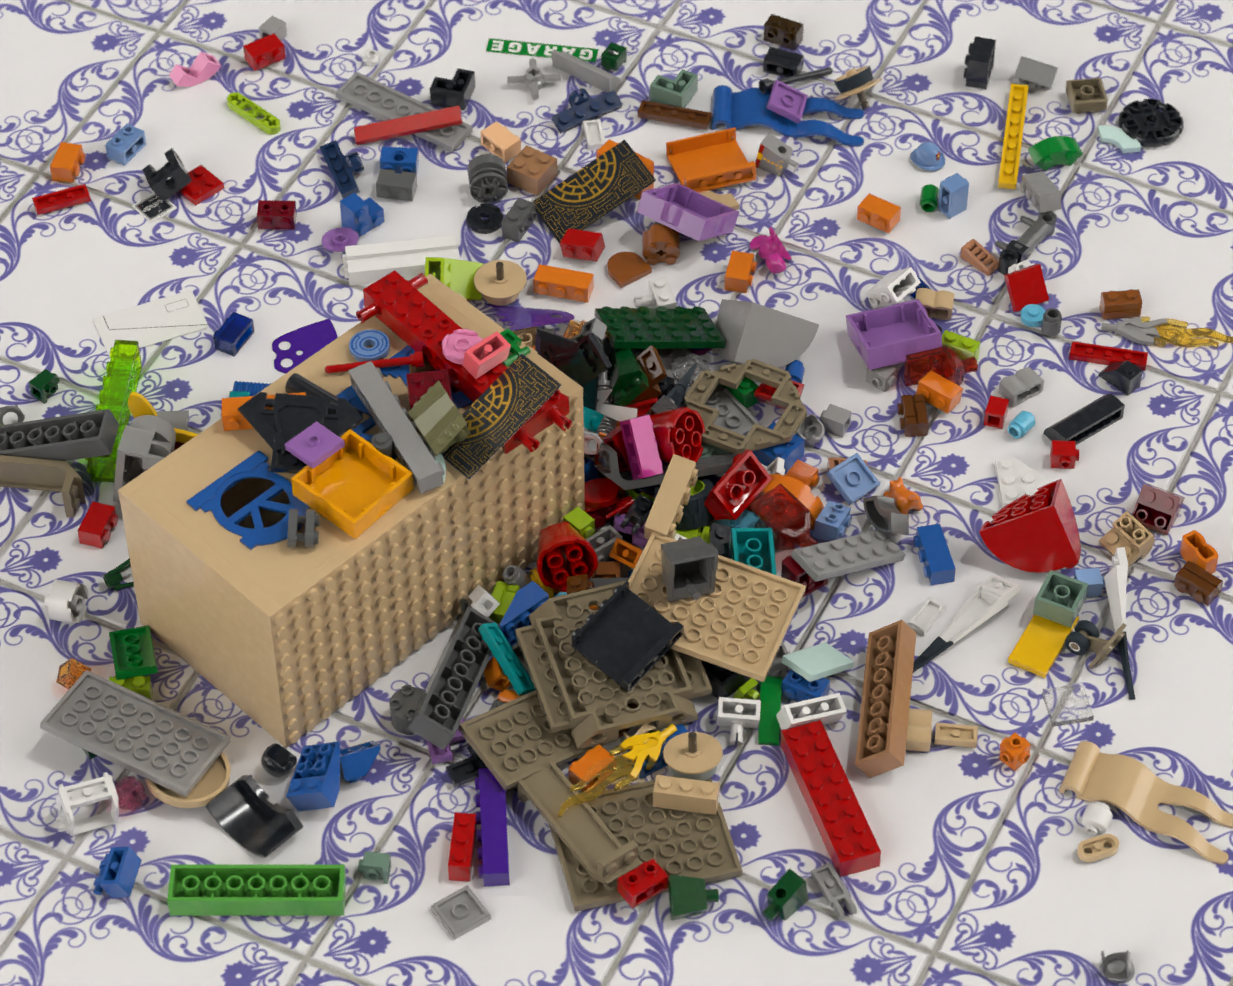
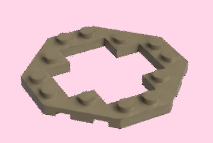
M755 359L746 360L745 364L737 366L735 363L722 366L720 370L712 372L710 370L701 371L684 396L686 408L696 410L703 420L705 433L702 434V442L734 454L743 453L746 449L754 451L790 442L807 416V409L801 402L800 394L796 386L793 385L789 372ZM744 377L777 388L772 396L771 403L785 407L786 410L773 430L755 423L747 436L715 425L714 422L719 416V410L704 404L718 383L737 389Z

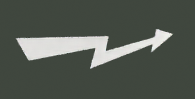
M612 389L598 391L597 412L617 421L637 417L636 408L603 404Z

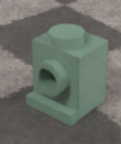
M365 851L363 859L359 860L358 872H363V878L371 880L381 879L384 884H388L392 867L391 854Z

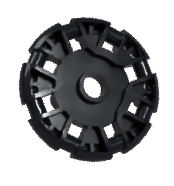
M1158 99L1133 101L1123 108L1118 118L1119 128L1130 138L1137 139L1140 145L1146 147H1158L1160 144L1165 146L1179 138V134L1182 133L1184 127L1180 112L1171 104L1162 103Z

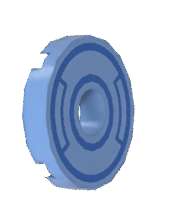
M374 329L363 330L352 336L349 341V351L351 356H354L358 362L379 360L382 357L384 359L390 352V340L382 331ZM368 345H373L372 348H366Z

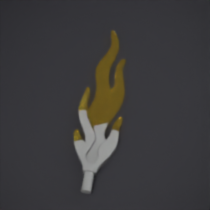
M1142 316L1117 322V324L1102 323L1101 326L1103 331H1114L1117 335L1143 345L1165 347L1166 342L1180 347L1211 346L1218 348L1219 343L1217 341L1233 343V336H1227L1209 328L1187 329L1188 322L1169 318L1150 321V317Z

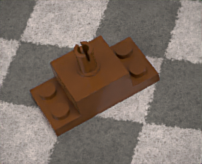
M652 345L636 357L648 378L649 387L628 405L654 397L658 399V396L662 394L658 383L667 374L657 349Z

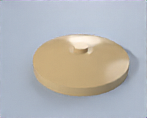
M222 752L187 797L145 778L151 793L160 801L179 808H197L205 806L229 786L231 768L226 755Z

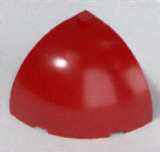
M1062 479L1037 488L1038 491L1031 496L1025 494L993 514V520L991 522L986 521L980 528V536L988 549L998 559L1013 568L1027 572L1045 573L1065 567L1070 569L1079 563L1081 543L1078 526Z

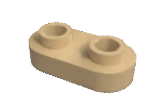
M1103 834L1083 840L1078 845L1077 855L1084 862H1093L1113 856L1118 852L1119 840L1112 834Z

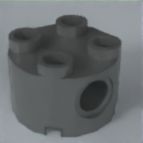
M404 685L402 689L395 692L389 702L390 719L393 728L399 733L405 735H412L414 733L407 728L425 692L424 690L412 685Z

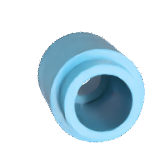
M1021 411L1009 423L1008 433L1016 439L1023 437L1035 426L1033 414Z

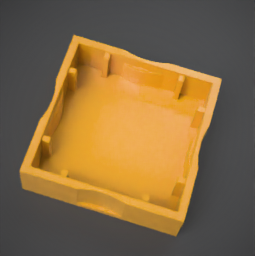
M349 429L340 437L345 443L343 448L315 468L307 465L291 480L292 495L356 539L413 490V473L391 457L379 452L371 443Z

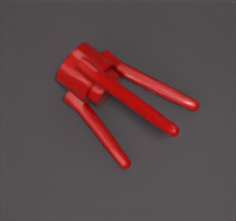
M629 495L625 498L619 497L612 504H617L616 509L607 514L606 518L608 519L617 513L620 515L626 514L634 503V499ZM603 505L598 506V508L585 509V512L589 513L602 509Z

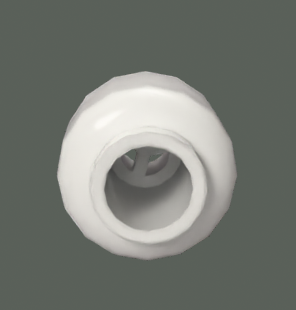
M1095 801L1087 805L1081 822L1086 827L1085 830L1088 833L1097 835V833L1106 832L1113 815L1108 805Z

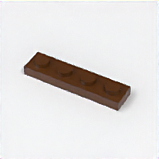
M642 100L638 110V117L707 130L712 119V113Z

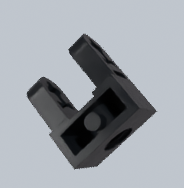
M173 148L164 153L168 162L161 169L156 171L151 164L142 169L150 188L162 202L192 182L188 171Z

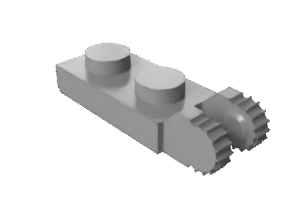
M831 863L811 870V877L830 907H833L834 913L839 920L845 918L840 903L845 902L846 908L851 915L857 913L849 891Z

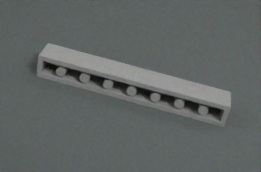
M371 361L348 370L352 387L380 431L392 437L393 451L401 464L413 473V483L420 494L443 485L442 475L445 472L441 463H436L432 449H427L423 435H418L415 423L409 421L406 409L400 407L397 395L391 393V387L388 381L383 380L381 370L378 367L375 368Z

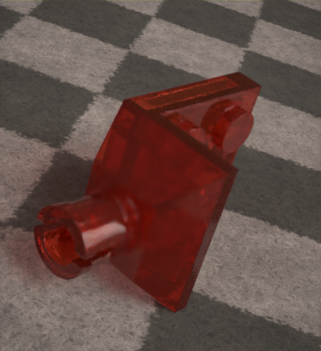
M947 346L908 354L905 358L904 383L906 387L917 385L926 374L933 371L960 386L964 381V374L978 371L977 360L974 356L960 359L959 355Z
M779 484L750 504V509L777 533L776 549L778 551L794 550L797 547L803 548L819 544L810 536V510L782 484Z

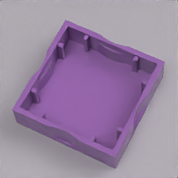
M679 183L643 191L636 211L697 241L733 232L739 215V211Z
M919 299L846 315L848 336L869 370L943 353L941 332L934 321L928 317L927 311Z

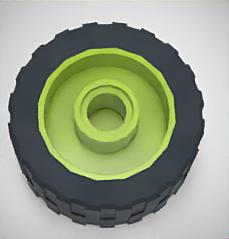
M698 477L695 487H690L691 496L688 504L683 505V517L680 523H676V530L698 529L714 520L704 505L710 491L714 487V484L708 478ZM657 484L654 487L655 498L658 494L661 484Z

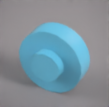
M1036 304L1024 306L1021 310L1022 323L1029 327L1041 326L1043 314L1045 313L1044 308Z

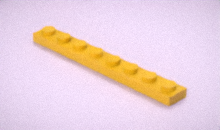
M1011 84L998 188L1016 190L1029 85Z

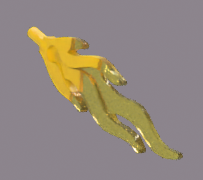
M671 724L662 732L657 731L629 737L619 746L611 749L609 752L610 756L619 755L629 749L632 750L620 756L604 759L593 765L579 783L571 786L570 791L582 790L594 778L599 777L597 782L588 790L568 798L562 804L558 817H562L566 810L573 805L596 800L617 779L627 776L615 784L614 791L628 786L639 776L642 766L647 759L649 761L646 769L650 770L656 764L666 738L677 731L676 726Z

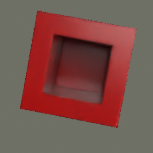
M990 395L985 410L984 425L1003 429L1008 413L1009 399Z

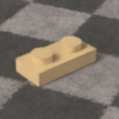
M936 723L934 744L976 748L978 726Z

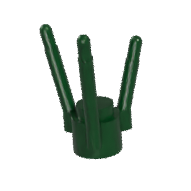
M130 558L115 569L102 575L108 589L114 588L118 591L122 588L134 586V582L120 583L123 581L121 572L131 567Z

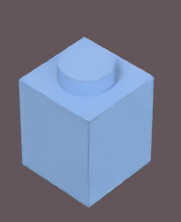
M1100 569L1075 570L1074 579L1088 583L1086 597L1101 596L1102 588H1105L1104 576H1101Z

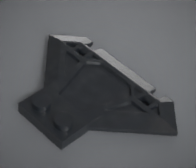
M537 328L535 339L537 354L583 387V406L596 411L599 376L611 368L612 364L594 333L587 334L579 342Z
M259 392L238 408V411L273 449L271 472L297 474L307 466L306 463L286 450L285 443L316 421L337 436H341L363 419L346 398H338L336 404L329 403L330 397L276 393L275 399H268L266 392ZM266 407H273V410H266ZM328 411L336 412V414H328Z

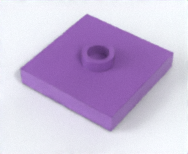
M776 80L771 90L767 108L799 123L808 95Z
M317 421L285 443L287 451L311 468H315L345 446L343 439Z

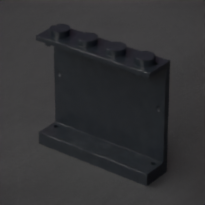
M626 581L623 585L616 587L609 600L605 599L600 604L599 610L595 614L592 613L585 621L586 624L581 629L577 628L573 632L571 644L582 656L629 692L683 636L684 626L678 621L673 625L629 589V582Z

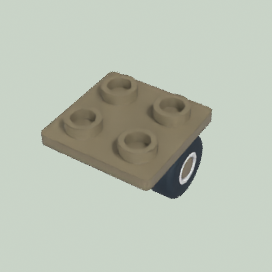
M1081 620L1075 626V632L1069 633L1065 638V645L1075 655H1084L1088 649L1093 651L1097 656L1088 666L1092 669L1095 664L1100 665L1125 635L1122 631L1127 625L1123 623L1110 640L1098 638L1099 630L1092 622Z

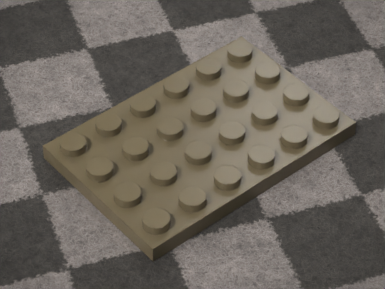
M536 690L462 722L458 727V730L505 791L517 786L519 780H525L550 766L551 762L560 766L584 755L589 749L597 746L577 749L572 735L574 728L551 733Z

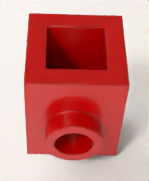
M1052 440L1050 450L1051 468L1074 469L1075 461H1079V449H1076V441Z

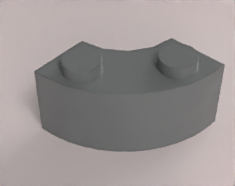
M877 495L863 498L866 516L877 530L886 533L909 535V517L898 511L894 498Z

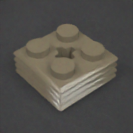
M1101 78L1066 81L1065 90L1073 113L1080 114L1089 111L1100 112L1101 110H1107L1108 98Z

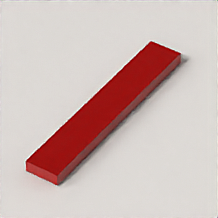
M459 105L354 127L355 141L357 145L463 124L461 108Z

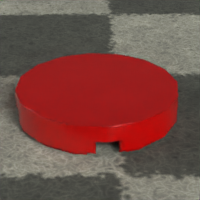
M598 478L584 484L585 505L588 507L598 508V506L602 505L603 508L609 507L619 499V487L610 479Z

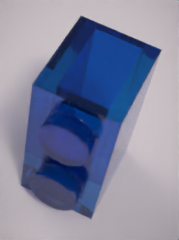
M233 312L213 335L215 349L235 357L254 334L253 319Z

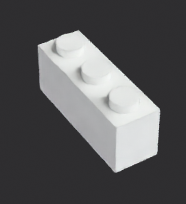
M840 693L784 705L776 716L781 730L818 720H821L823 725L838 722L847 710Z

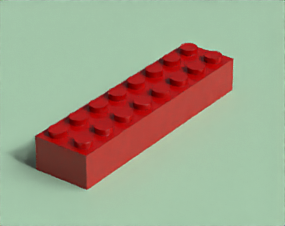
M818 720L781 730L780 746L838 876L844 877L879 867L881 850L822 721Z

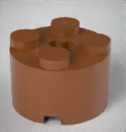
M663 224L652 225L647 231L645 229L643 232V257L647 260V263L649 265H656L657 263L675 264L680 256V233Z

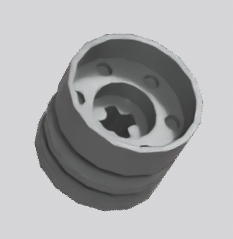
M482 154L473 158L467 166L471 196L482 203H494L501 200L508 192L504 161L493 154Z

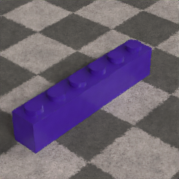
M488 768L479 769V777L475 778V790H480V795H476V808L480 807V812H476L477 825H481V830H477L478 843L482 842V847H478V860H483V865H478L479 878H483L484 887L510 885L505 790Z

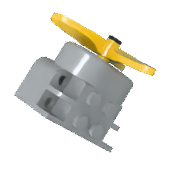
M131 392L129 395L128 406L134 419L130 425L125 426L117 450L113 501L120 503L118 490L174 452L175 441L187 443L198 435L186 430L173 428L169 422L158 417L151 403L137 392Z

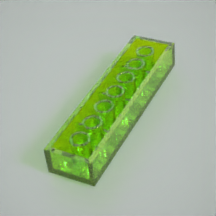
M115 340L114 347L110 348V361H107L106 364L107 375L103 376L104 388L99 392L100 404L96 405L95 411L110 409L119 423V428L110 455L85 458V460H88L87 473H90L91 481L115 483L117 450L125 426L129 425L131 417L128 398L131 392H137L142 371L138 341Z

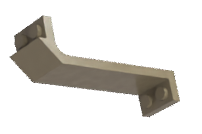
M0 455V487L62 492L66 517L74 518L76 510L80 509V503H86L82 478L67 461Z
M551 762L550 766L529 778L518 781L519 800L522 803L527 800L531 801L594 880L608 884L642 864L638 858V844L633 839L622 846L554 762Z

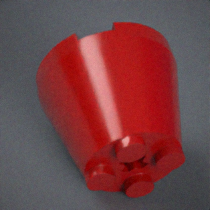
M682 407L650 415L661 461L670 464L673 454L694 462L699 460L704 449L701 447L702 434L705 433V427L700 414L696 410Z
M568 522L556 523L540 531L536 562L537 572L542 583L546 587L549 586L559 589L560 592H567V577L587 574L590 579L598 567V559L593 546Z

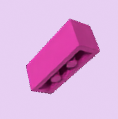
M650 415L620 421L633 480L663 473L662 461L658 453V443L654 436Z

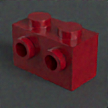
M258 201V229L295 230L297 217L296 201Z

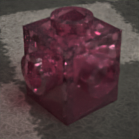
M126 776L114 785L119 798L118 806L123 810H136L143 804L142 801L147 798L144 793V786L134 776Z

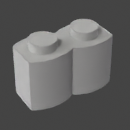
M1030 367L1020 369L1015 375L1004 377L1000 381L999 393L1005 399H1009L1013 406H1016L1028 398L1040 394L1044 388V380Z

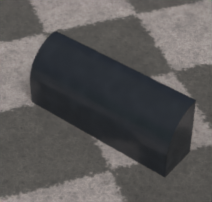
M1105 394L1046 428L1043 434L1051 441H1076L1077 445L1122 419L1125 405L1114 395Z

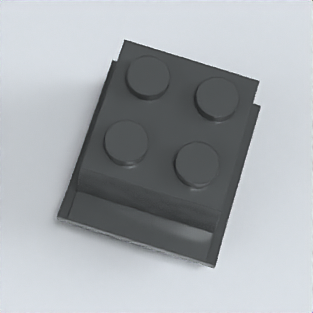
M699 536L661 544L662 577L667 588V602L689 597L697 600L700 598V595L715 592L719 555L712 543L707 544Z

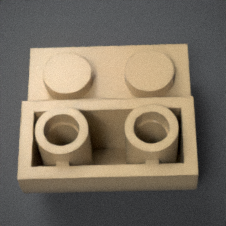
M1128 511L1113 522V528L1099 540V543L1112 556H1115L1116 548L1125 547L1128 567L1139 557L1144 559L1155 542L1154 535Z

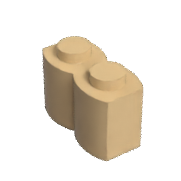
M928 288L917 289L915 300H920L927 311L928 317L940 320L951 319L954 293L934 291Z
M909 708L906 750L930 752L932 710Z

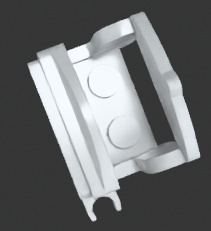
M104 772L103 777L66 787L63 784H59L56 803L60 812L64 811L65 814L56 818V823L61 822L64 824L59 826V832L66 831L70 836L118 823L119 798L111 775ZM111 799L110 812L74 821L71 809Z

